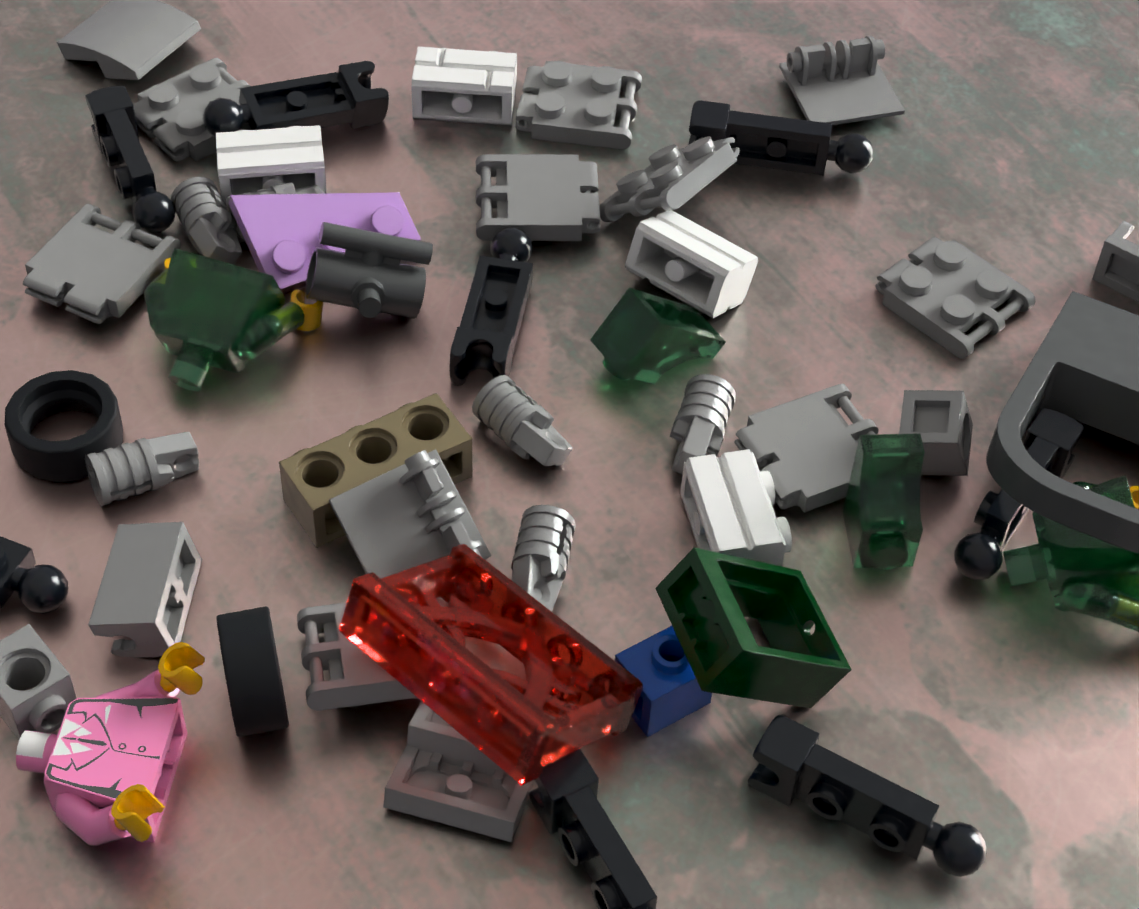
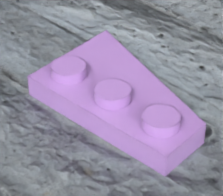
M400 192L230 195L229 206L271 299L306 287L309 263L315 247L345 252V249L319 244V233L323 222L418 241L421 240Z

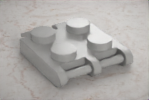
M213 58L138 93V102L133 103L136 124L150 138L157 137L154 142L174 161H181L189 156L198 161L217 151L216 137L209 133L203 121V113L209 102L217 98H227L240 105V88L250 87V85L244 80L237 81L227 72V65L219 58ZM247 124L242 125L240 130H251V128Z
M546 61L544 67L530 66L527 68L522 89L523 95L520 97L516 114L517 122L515 128L519 131L531 132V139L627 149L631 145L632 133L628 130L629 122L635 118L637 104L633 101L634 95L641 88L642 76L636 71L615 69L609 66L595 67L569 64L563 61ZM620 91L625 92L624 98H619ZM615 119L620 120L619 127H614Z
M707 136L694 141L682 149H678L673 144L658 150L649 157L651 165L645 170L632 172L616 183L618 191L600 204L601 220L604 222L617 221L626 213H631L636 217L644 216L657 207H662L667 211L680 208L737 161L736 157L739 155L740 149L739 147L731 148L730 143H734L735 139L729 137L712 141L711 137Z
M484 154L477 157L475 162L476 172L481 176V187L476 190V203L481 207V219L476 223V235L479 239L492 241L501 230L514 227L525 232L531 241H582V233H597L600 231L601 218L596 163L579 161L578 155ZM491 177H496V186H491ZM492 208H497V218H492Z
M86 204L25 264L27 276L23 281V285L29 287L26 288L25 293L57 307L61 306L64 302L70 304L66 306V311L97 324L102 323L109 317L115 316L120 318L165 270V260L177 257L181 248V242L179 239L171 236H166L164 239L142 231L139 223L131 220H125L123 223L102 215L99 207ZM96 224H98L108 229H111L114 232L110 233L95 226ZM138 240L155 248L152 250L135 243V241Z
M932 237L908 254L911 260L901 259L877 276L880 282L875 285L876 289L884 295L882 302L884 306L961 359L970 355L974 351V344L987 334L996 335L1004 329L1005 320L1018 310L1026 312L1035 305V296L1029 289L956 240L943 242L937 237ZM1004 302L1008 303L1001 311H995ZM972 326H978V328L975 329L968 336L964 334V332H966Z
M838 384L748 416L747 427L736 432L738 439L734 443L739 450L750 449L751 453H754L759 470L770 472L774 482L775 501L781 509H787L796 505L805 513L896 479L906 470V464L899 455L892 456L877 437L879 429L871 419L864 420L850 402L852 394L844 384ZM841 407L853 424L848 425L837 408ZM868 443L880 460L875 461L863 444Z
M421 593L307 607L300 610L297 614L298 629L301 633L305 634L306 647L301 652L302 665L306 670L310 671L311 685L306 689L307 705L313 710L356 707L365 704L439 695L438 686L454 684L460 680L458 659L454 641L450 635L451 627L446 604L443 600L423 601ZM324 633L325 642L319 643L318 634ZM324 670H329L330 680L324 681Z

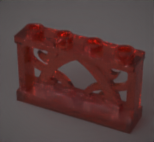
M465 544L453 547L450 555L384 578L378 577L373 572L354 578L338 630L520 785L539 778L544 766L609 734L617 736L625 732L643 689V684L638 678ZM441 597L448 603V607H442L436 598ZM465 637L499 644L523 663L526 680L509 672L491 669L465 647Z

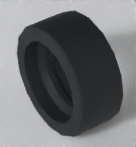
M74 370L46 373L29 380L15 391L5 407L4 425L12 453L19 466L36 478L54 482L74 481L88 476L85 455L93 452L99 453L111 447L116 448L123 443V425L117 398L109 385L93 374ZM81 411L91 413L99 418L96 424L87 432L69 440L48 441L36 438L30 434L33 428L43 419L59 412Z
M265 606L218 615L216 620L236 735L242 737L288 728L289 720L269 608Z

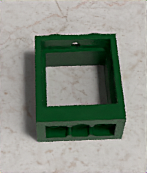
M694 547L655 588L697 682L704 692L812 708L852 670L802 572L799 570ZM744 617L758 620L771 648L757 645ZM815 624V631L811 635L810 629Z

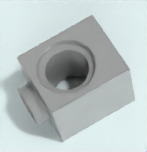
M904 390L898 443L909 474L968 476L973 423L964 391Z
M28 624L0 640V716L18 740L25 730L51 733L61 727L69 703L77 699L68 671L31 625Z

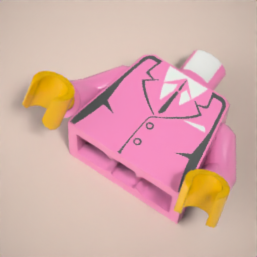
M179 642L170 646L160 658L158 669L140 681L96 696L95 698H77L70 702L58 734L25 730L19 739L16 752V766L18 770L44 773L43 782L52 810L56 812V816L88 845L98 846L127 837L135 838L140 842H155L188 734L181 700L176 696L180 690L188 695L196 694L200 691L203 682L202 677L193 669L203 665L205 657L187 643Z

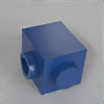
M673 626L615 655L612 692L647 737L711 703L712 693L701 690Z

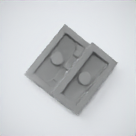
M111 0L60 39L57 44L65 60L97 61L105 78L139 80L201 30V27L193 17L158 0Z
M439 688V695L422 698L408 725L407 745L385 786L383 807L512 842L527 804L529 792L534 783L530 765L543 756L553 717Z

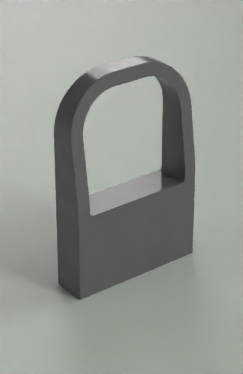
M1072 291L1000 414L986 455L987 467L996 483L1008 495L1028 509L1069 528L1139 554V509L1070 483L1052 474L1030 456L1021 440L1040 408H1047L1061 412L1076 421L1139 445V315Z

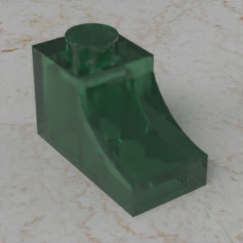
M632 288L626 291L590 339L605 357L602 360L604 367L615 377L623 381H629L632 378L655 384L665 372L683 362L697 358L713 359L726 343L694 307Z
M920 433L859 436L843 508L853 568L890 570L898 567H910L914 564L923 532L920 514V481L925 451Z

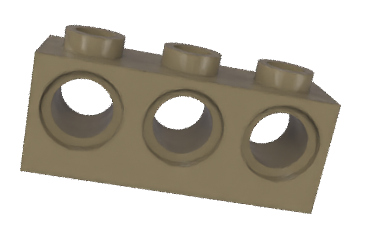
M435 393L419 401L407 403L394 412L364 425L352 427L339 436L314 447L302 449L293 456L279 461L283 500L316 548L346 535L329 503V499L405 464L404 461L407 458L423 450H426L428 453L436 449L454 485L473 477L472 437L439 395Z

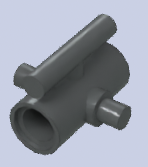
M323 222L319 233V244L345 249V252L320 247L314 248L307 273L306 299L357 308L367 318H373L379 313L412 319L417 318L424 298L426 270L424 267L403 264L400 261L404 260L429 265L433 244Z

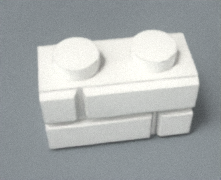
M418 46L411 85L413 119L512 126L517 85V53Z
M320 125L216 133L218 177L221 197L225 205L227 196L241 195L247 192L253 193L256 190L270 189L271 186L289 182L294 184L295 189L317 185L324 194L327 193Z
M670 210L657 214L656 218L650 217L639 223L627 256L625 269L642 279L648 278L651 284L711 318H715L725 313L727 309L730 310L742 304L754 275L758 257Z
M750 449L725 452L721 457L711 454L688 458L684 462L680 493L698 548L782 567L784 553L790 552L792 548L791 530L786 517H776L772 507L775 503V488L772 476L769 471L760 472L754 453H751Z

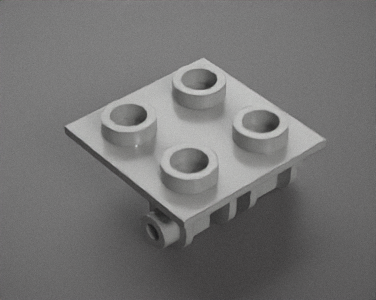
M873 36L850 40L849 46L845 40L837 41L835 47L832 42L806 47L797 46L794 52L787 54V62L780 63L779 65L807 121L830 123L833 126L903 115L905 112L877 63V60L885 57L884 42L881 39L875 40Z
M436 449L428 453L426 450L418 452L404 461L405 464L329 499V503L378 598L420 593L491 557L482 536Z

